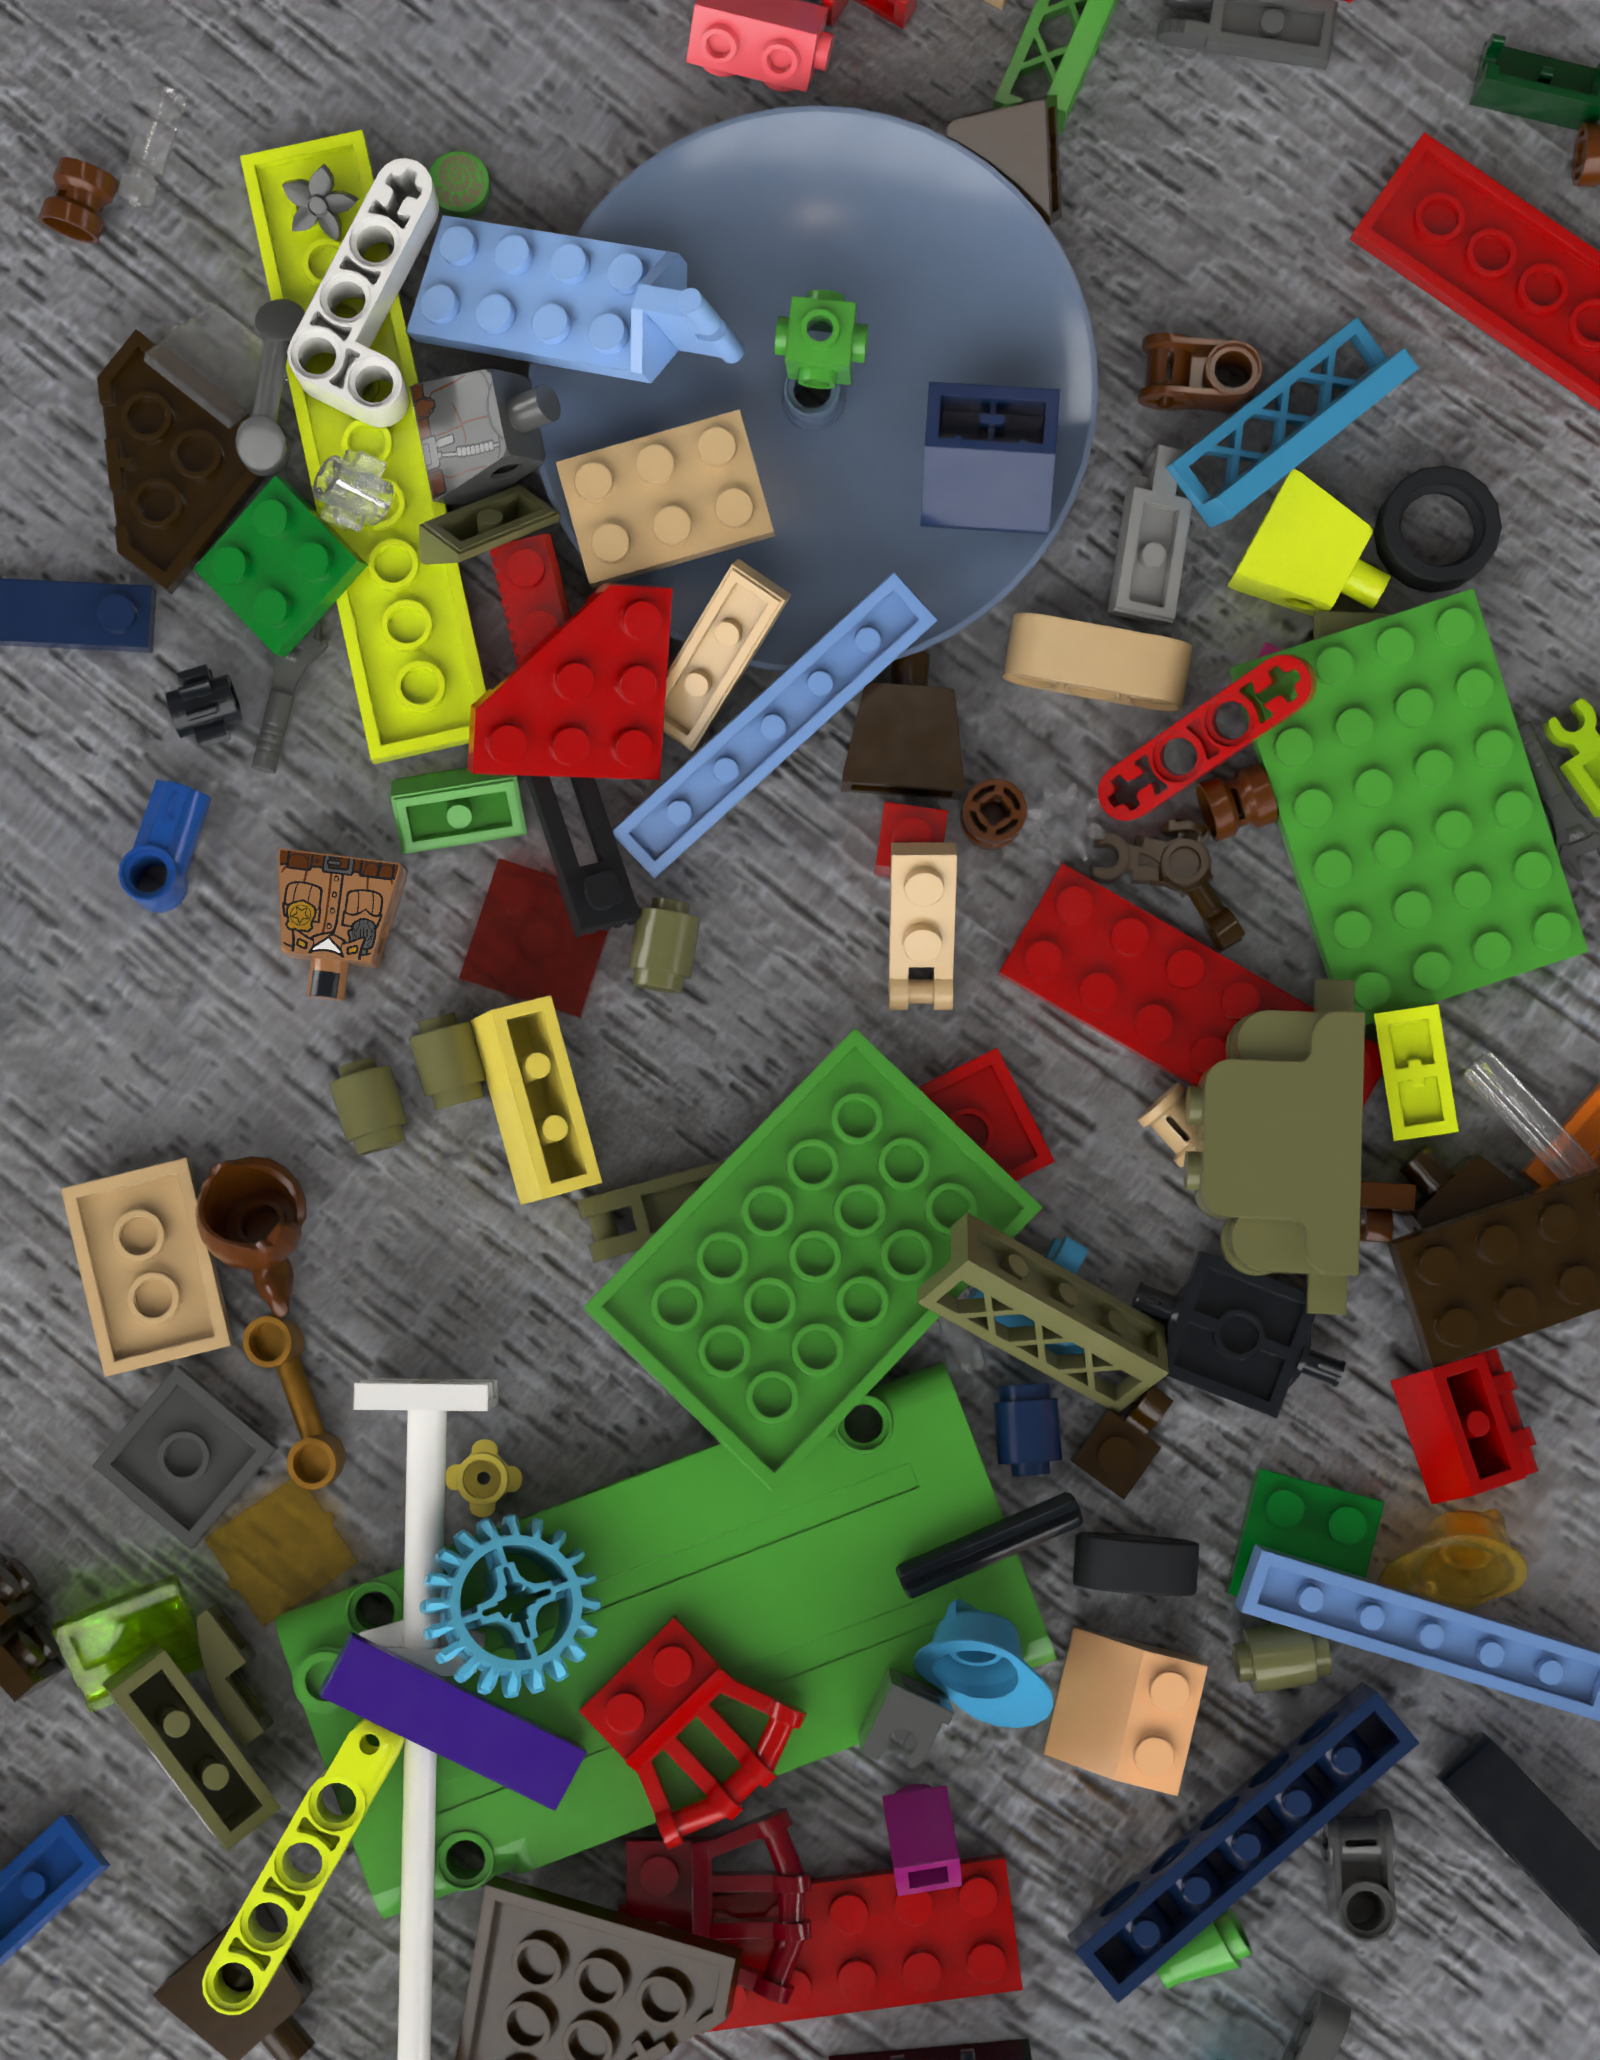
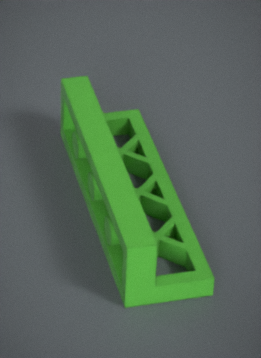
M1037 0L994 98L993 107L996 108L1025 101L1012 95L1018 78L1043 68L1050 84L1047 95H1057L1058 134L1061 135L1119 0H1061V2L1051 6L1052 0ZM1084 7L1083 12L1080 16L1077 9ZM1067 13L1074 30L1070 42L1066 46L1048 52L1039 32L1042 22ZM1033 45L1038 57L1026 61ZM1061 61L1056 72L1053 64Z

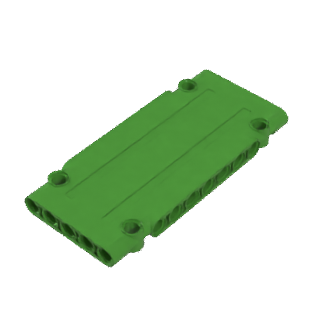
M943 1361L873 1387L857 1405H869L879 1412L881 1425L878 1433L869 1440H855L845 1431L844 1418L773 1493L726 1447L717 1442L518 1518L521 1535H523L530 1520L539 1518L543 1520L544 1526L541 1540L546 1542L549 1536L561 1529L567 1534L564 1544L559 1549L564 1556L577 1548H581L584 1551L585 1557L583 1560L572 1567L577 1577L586 1572H594L597 1581L581 1589L582 1597H595L601 1601V1608L599 1610L581 1614V1619L592 1622L597 1626L596 1636L592 1638L574 1636L573 1638L586 1651V1657L584 1660L576 1663L561 1656L567 1666L568 1677L556 1682L544 1671L546 1680L545 1690L536 1694H532L529 1691L523 1677H521L519 1695L514 1698L504 1697L501 1677L499 1676L491 1693L486 1695L478 1693L477 1683L481 1672L479 1670L463 1683L457 1682L454 1676L443 1677L583 1745L587 1753L556 1811L437 1754L434 1900L457 1891L475 1890L488 1879L511 1870L514 1875L532 1871L656 1823L654 1812L638 1773L624 1762L621 1755L579 1712V1709L674 1616L687 1627L734 1678L791 1703L807 1713L801 1729L793 1728L775 1769L777 1776L858 1745V1731L888 1667L942 1692L916 1672L914 1657L919 1649L932 1642L934 1631L940 1621L945 1618L947 1608L954 1600L962 1599L980 1611L996 1613L1008 1618L1019 1632L1023 1658L1031 1668L1034 1669L1057 1659L1018 1554L916 1598H909L905 1594L897 1576L896 1568L900 1563L1004 1519ZM497 1526L496 1529L500 1535V1526ZM454 1543L444 1547L460 1555ZM505 1553L507 1562H514L520 1576L526 1581L532 1583L552 1581L548 1574L529 1558L518 1554ZM484 1557L480 1558L472 1566L464 1580L460 1597L461 1612L480 1604L485 1597L486 1584L483 1575L488 1573ZM404 1563L400 1565V1569L371 1578L366 1582L276 1616L275 1622L278 1637L292 1677L297 1663L314 1647L324 1644H334L343 1647L350 1632L359 1635L361 1631L382 1626L371 1623L363 1614L362 1602L368 1592H381L390 1598L394 1607L393 1619L390 1623L403 1620ZM506 1589V1597L499 1601L497 1606L482 1614L483 1616H488L500 1612L505 1617L512 1613L510 1621L515 1622V1614L524 1609V1605L538 1599V1597L534 1595L521 1600L518 1595L510 1598L511 1590ZM559 1600L541 1607L537 1613L535 1623L539 1637L533 1639L537 1654L547 1646L555 1633L559 1620ZM489 1628L476 1629L486 1633V1647L483 1648L485 1651L503 1659L517 1660L514 1649H507L502 1636L498 1632ZM720 1693L711 1704L756 1749L770 1716ZM304 1707L327 1770L349 1732L364 1718L346 1709L331 1714H320ZM697 1717L677 1735L722 1783L741 1766L734 1755ZM367 1735V1739L372 1745H379V1740L375 1735ZM404 1744L398 1758L352 1838V1843L372 1898L383 1919L400 1914ZM664 1750L653 1759L674 1811L707 1797ZM331 1783L342 1815L353 1812L356 1808V1797L353 1791L347 1785ZM463 1840L475 1842L484 1852V1865L475 1870L462 1869L456 1865L452 1858V1845Z

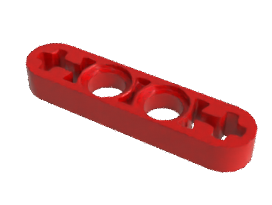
M1295 654L1276 655L1265 660L1111 767L1102 776L1098 785V800L1102 809L1110 817L1120 821H1132L1154 811L1304 708L1313 699L1317 689V676L1313 666L1305 658ZM1277 667L1285 673L1296 670L1301 677V680L1294 685L1298 696L1292 700L1287 694L1280 695L1264 704L1263 706L1273 713L1272 717L1265 720L1260 703L1251 694L1246 692V688L1253 683L1255 693L1262 694L1276 684L1277 677L1274 671ZM1229 701L1242 704L1249 714L1248 729L1237 739L1224 736L1216 725V715L1219 708ZM1175 738L1189 740L1197 752L1196 764L1187 774L1172 772L1165 763V748ZM1148 756L1153 773L1167 785V789L1161 792L1159 782H1151L1136 794L1137 800L1140 803L1137 808L1132 802L1120 804L1115 797L1122 789L1118 779L1122 776L1128 782L1139 779L1151 771L1142 763V760Z

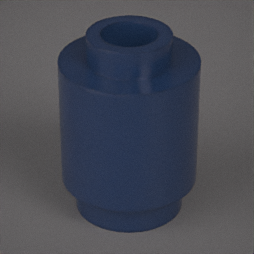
M1050 1383L999 1386L1000 1402L993 1403L998 1464H1011L1012 1476L1050 1474V1461L1062 1460L1058 1398L1051 1399Z

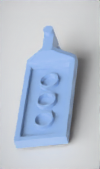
M442 215L406 330L416 342L645 383H652L678 351L719 357L724 362L730 364L738 362L744 355V345L720 318L703 295L695 288H687V263L679 253Z

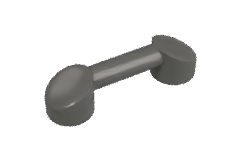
M276 299L267 302L259 308L255 316V326L264 342L252 416L243 421L237 430L235 438L236 451L241 461L250 472L259 476H272L279 473L286 467L291 456L290 443L281 427L277 424L288 347L305 311L299 304L288 299Z

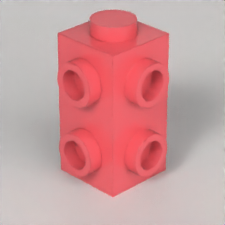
M697 0L694 5L686 63L702 66L707 72L716 76L730 77L738 75L763 81L767 87L776 91L790 92L799 90L807 92L816 70L826 72L829 65L835 36L833 33L825 32L829 7L801 0Z

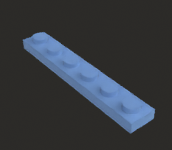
M895 571L890 573L612 829L614 837L655 879L938 620Z
M1258 1544L1254 1545L1234 1605L1240 1612L1600 1721V1650Z

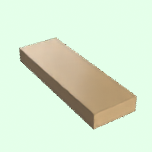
M740 559L731 564L667 672L663 732L692 752L700 746L792 595Z

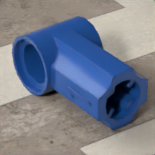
M156 779L133 849L125 854L119 865L118 872L122 888L142 908L150 912L164 913L176 908L185 898L188 889L186 874L212 801L207 794L176 782ZM154 866H165L168 873L164 885L157 891L150 893L141 892L140 880L144 872Z

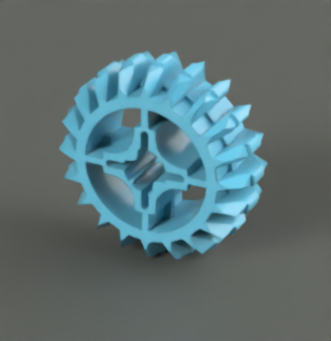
M508 1514L502 1520L499 1535L495 1524L490 1518H484L476 1524L478 1541L471 1533L464 1529L453 1536L454 1544L460 1555L445 1548H442L435 1555L438 1565L448 1575L430 1572L424 1577L423 1584L426 1587L441 1593L440 1598H429L420 1603L421 1613L427 1615L439 1614L440 1623H435L424 1629V1637L426 1640H434L442 1635L445 1636L449 1646L439 1650L435 1655V1659L439 1664H443L453 1659L456 1655L460 1657L462 1663L455 1670L454 1679L457 1682L463 1683L468 1680L476 1669L481 1671L477 1683V1691L480 1694L486 1695L491 1693L496 1685L498 1676L501 1677V1687L505 1698H514L519 1695L521 1677H523L526 1687L532 1694L544 1691L546 1681L544 1671L556 1682L564 1680L569 1675L567 1666L561 1656L576 1663L584 1660L587 1653L583 1646L573 1637L592 1638L596 1636L597 1626L592 1622L581 1619L582 1613L595 1612L601 1608L600 1599L582 1597L581 1589L597 1581L594 1572H586L577 1577L572 1566L582 1561L585 1553L581 1548H577L564 1556L559 1549L564 1544L567 1534L561 1529L549 1536L546 1542L541 1540L544 1529L542 1519L533 1518L530 1520L523 1535H521L517 1515ZM505 1553L518 1554L529 1558L538 1564L552 1581L549 1580L542 1583L526 1581L520 1576L515 1563L507 1562ZM484 1557L488 1573L483 1575L486 1584L485 1597L480 1604L461 1612L460 1597L464 1580L472 1566L480 1558ZM506 1589L511 1590L510 1598L518 1595L521 1600L534 1595L538 1597V1599L524 1605V1609L515 1614V1622L510 1621L512 1613L505 1617L500 1612L488 1616H483L482 1614L497 1606V1603L506 1597ZM559 1600V1620L555 1633L547 1646L537 1654L533 1639L539 1637L535 1623L537 1613L541 1607ZM479 1628L495 1630L502 1636L507 1649H514L517 1660L503 1659L485 1651L474 1641L468 1631Z

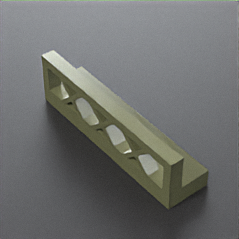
M966 1213L950 1227L951 1261L918 1288V1304L1115 1413H1119L1169 1374L1165 1325L969 1213ZM960 1281H963L983 1292L984 1298L956 1299L947 1294V1292ZM1022 1314L1033 1320L1035 1326L1008 1328L997 1322L995 1316ZM1072 1342L1083 1348L1085 1353L1057 1355L1046 1349L1045 1344ZM1122 1370L1130 1376L1114 1387L1096 1377L1094 1372Z

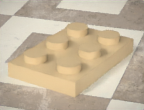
M740 409L556 462L591 588L599 587L603 583L617 582L775 537Z
M186 1157L61 1189L104 1377L235 1345L215 1258L202 1242L197 1228L195 1213L199 1190L191 1158Z

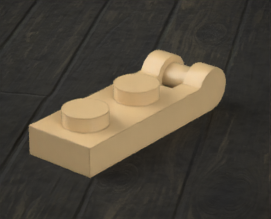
M956 842L891 843L888 963L889 1010H908V1004H933V1010H953L957 876ZM909 967H933L932 979H908Z

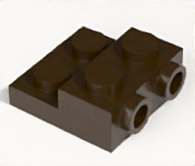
M1 1553L0 1686L16 1702L46 1686L65 1667L56 1658L60 1653V1649L51 1635L38 1624H33L30 1627L24 1620L43 1603L33 1591L38 1586L35 1577L18 1559L12 1557L7 1560Z

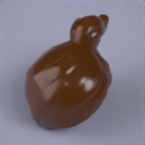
M250 1156L216 1163L209 1170V1175L202 1183L197 1199L195 1217L201 1240L207 1246V1249L224 1264L233 1268L252 1271L253 1280L260 1297L267 1302L275 1317H285L289 1314L290 1295L294 1282L293 1268L287 1256L298 1247V1242L302 1236V1225L307 1217L306 1198L299 1181L287 1167L270 1158Z

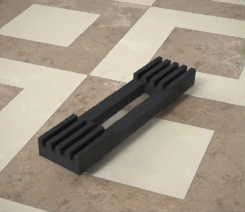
M525 776L558 874L556 881L575 938L582 937L585 933L589 935L595 934L597 930L603 932L608 931L611 927H615V929L620 928L626 923L628 925L635 924L641 915L595 778L570 777L598 860L597 863L579 866L550 776Z

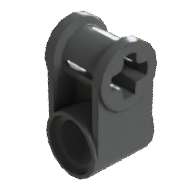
M1378 1809L1374 1816L1340 1818L1335 1816L1319 1829L1321 1854L1325 1868L1326 1905L1329 1915L1337 1926L1358 1941L1372 1942L1380 1940L1391 1931L1395 1924L1397 1913L1394 1883L1395 1835L1391 1814L1388 1809ZM1357 1892H1372L1376 1902L1375 1911L1372 1916L1364 1922H1350L1346 1912L1350 1898Z

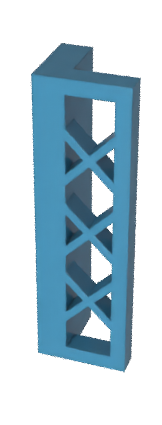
M1356 317L1166 466V469L1209 528H1212L1233 518L1417 371L1419 367L1405 348L1386 357L1360 319ZM1348 340L1351 341L1370 368L1357 380L1334 376L1336 349ZM1322 361L1321 374L1309 372ZM1296 381L1319 385L1317 411L1311 416L1287 413L1290 386ZM1332 388L1344 389L1331 399ZM1276 398L1275 410L1263 408ZM1249 418L1273 422L1271 448L1265 453L1241 450L1243 425ZM1286 424L1297 426L1285 436ZM1230 434L1228 447L1217 445ZM1203 455L1227 458L1224 485L1211 496L1189 468L1191 464ZM1240 461L1251 462L1250 465L1238 473Z

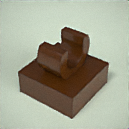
M1361 1181L1360 1241L1385 1243L1392 1240V1212L1415 1211L1416 1185Z

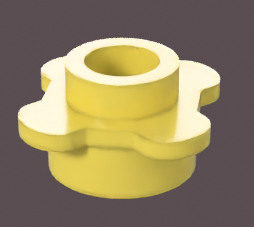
M489 1439L476 1441L472 1446V1454L461 1464H453L446 1470L447 1487L451 1490H458L460 1495L470 1503L469 1509L471 1513L478 1517H487L493 1514L496 1509V1502L507 1492L517 1491L521 1487L523 1480L521 1470L516 1466H509L498 1455L497 1444ZM486 1472L489 1474L490 1480L487 1484H481L478 1481L479 1473Z

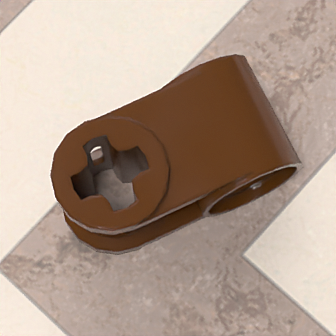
M1178 333L1147 335L1143 338L1142 350L1148 354L1145 387L1138 391V402L1144 407L1165 411L1191 409L1224 413L1236 412L1254 397L1263 370L1261 357L1254 347L1240 340L1195 338ZM1167 363L1171 365L1170 381L1166 380ZM1224 366L1236 367L1244 373L1247 383L1234 388L1224 386L1217 379L1215 371Z

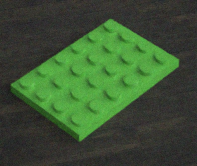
M1474 588L1228 668L1234 683L1269 658L1276 655L1295 654L1305 658L1313 666L1316 673L1317 689L1313 699L1300 711L1254 741L1252 745L1258 763L1264 769L1274 793L1278 811L1277 823L1327 979L1355 980L1354 1012H1365V1025L1375 1022L1374 1014L1425 1006L1589 952ZM1277 667L1274 671L1277 677L1276 684L1262 694L1255 693L1253 683L1246 688V692L1251 694L1260 703L1265 720L1272 717L1273 713L1263 706L1264 704L1280 695L1287 694L1292 700L1298 696L1294 685L1301 680V677L1296 670L1285 673ZM1240 704L1244 720L1248 729L1249 714L1247 712V709L1242 704Z
M854 1028L586 1303L583 1310L773 1493L940 1317V1315L918 1304V1288L951 1261L950 1227L966 1213H969L1007 1236L1014 1238L1043 1207ZM960 1281L947 1294L957 1299L969 1284Z

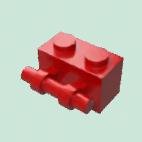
M1497 1347L1434 1368L1431 1367L1390 1380L1431 1505L1474 1496L1524 1479L1526 1475L1539 1471L1531 1446L1536 1445L1530 1426H1523L1512 1391L1518 1388L1512 1371L1505 1372Z

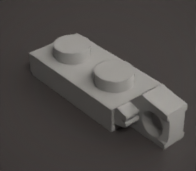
M1158 444L1156 448L1146 451L1142 475L1131 476L1129 488L1125 493L1107 614L1162 626L1172 624L1175 620L1192 503L1168 472L1166 466L1182 455L1183 449Z

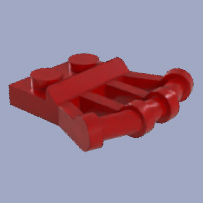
M676 1616L657 1632L579 1709V1712L621 1755L624 1762L638 1773L654 1812L661 1836L669 1850L684 1844L683 1836L725 1818L733 1821L744 1810L741 1803L759 1785L766 1788L778 1777L775 1769L793 1728L801 1729L807 1713L797 1706L734 1678ZM720 1693L770 1716L756 1749L711 1704ZM696 1717L741 1764L724 1783L677 1736ZM664 1750L707 1797L674 1811L653 1759Z

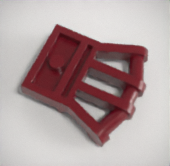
M787 1808L769 1812L714 1836L684 1837V1844L670 1850L667 1848L662 1837H627L626 1914L713 1940H777L766 1971L763 1972L741 1963L737 1985L752 1990L770 2001L786 2005L789 2004L794 1991V1986L789 1982L805 1940L812 1937L811 1920L805 1918L804 1893L811 1891V1873L804 1871L788 1831V1827L793 1823ZM757 1839H764L776 1869L774 1871H713L712 1858ZM713 1892L778 1893V1917L713 1918Z

